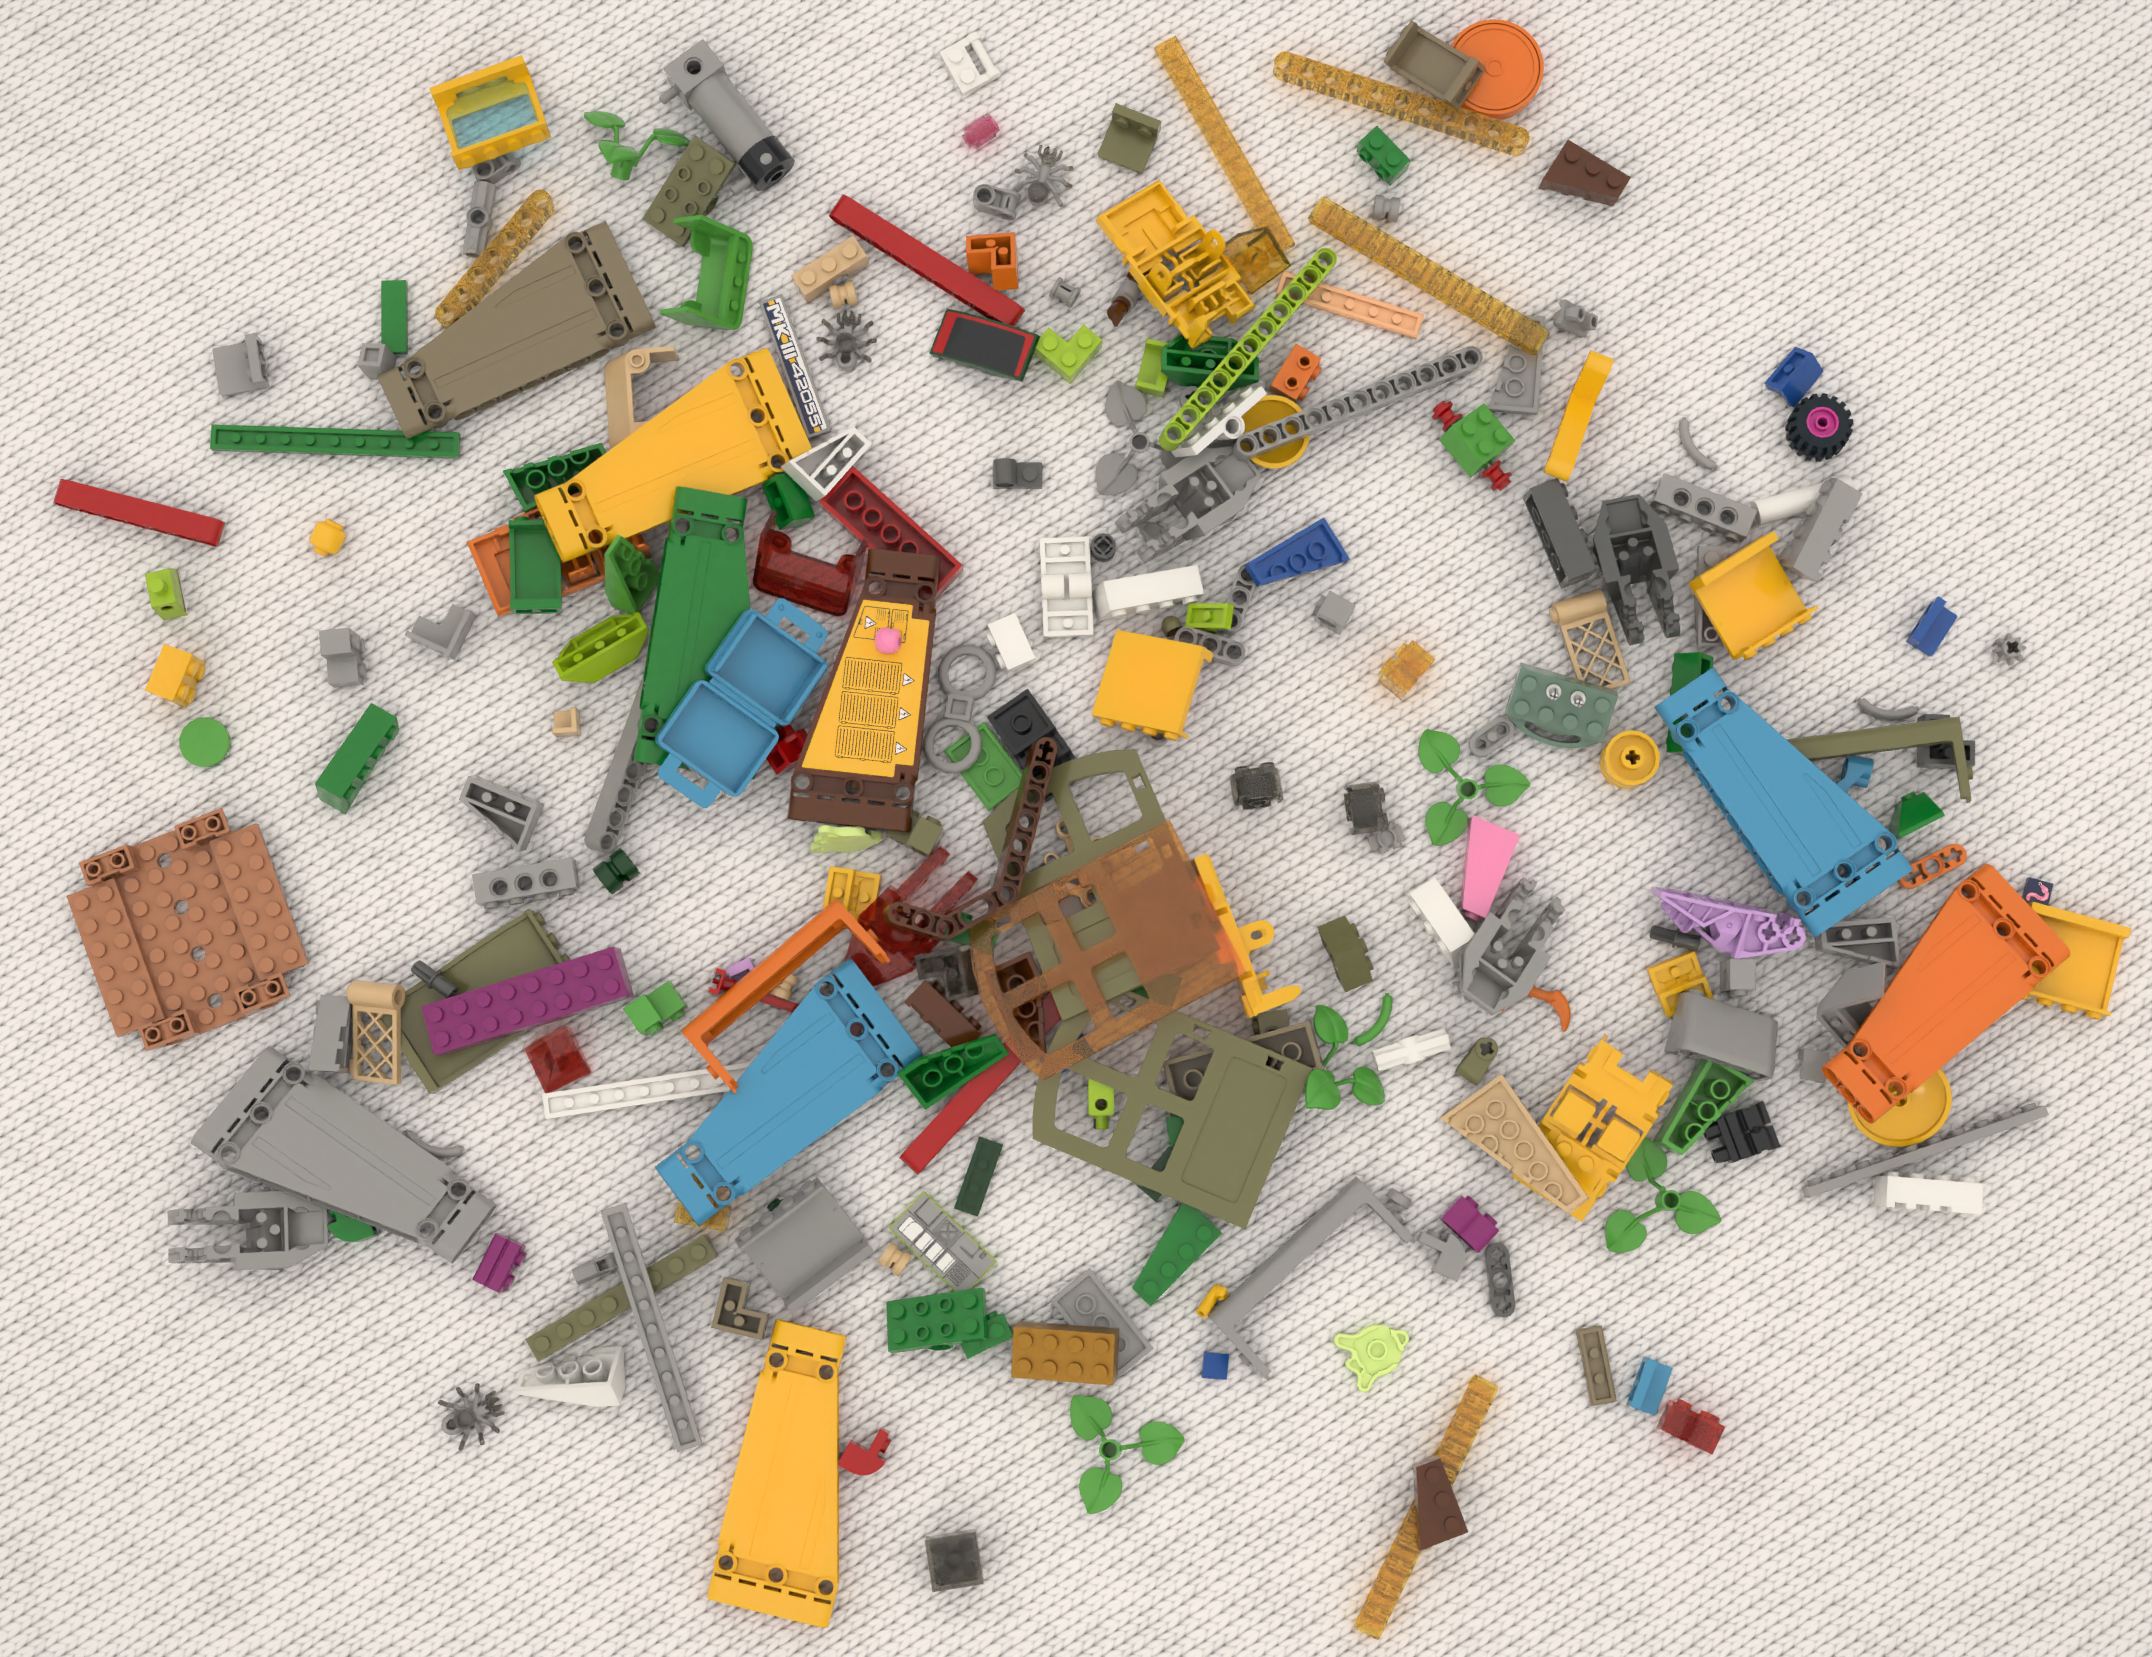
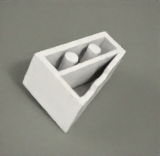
M1433 878L1410 892L1411 903H1409V906L1416 916H1421L1424 921L1422 924L1430 936L1434 937L1439 950L1446 956L1453 969L1460 965V951L1475 933L1437 879Z

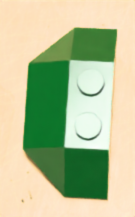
M1180 335L1162 347L1161 372L1179 386L1200 387L1238 342L1233 338L1212 336L1205 343H1201L1192 349L1188 344L1189 340ZM1258 357L1254 359L1228 391L1258 383ZM1229 362V366L1232 369L1238 370L1236 364ZM1213 380L1217 387H1223L1219 380Z

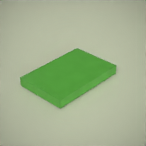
M983 722L977 726L982 738V750L978 760L969 769L960 772V774L986 809L990 811L1019 788L1023 773L986 723ZM966 734L944 751L952 763L963 760L969 754L971 749L970 735Z

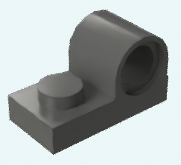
M1010 458L993 460V489H1042V462H1017L1015 459Z

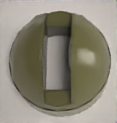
M1167 616L1163 619L1161 628L1166 637L1176 635L1177 631L1183 626L1177 617Z

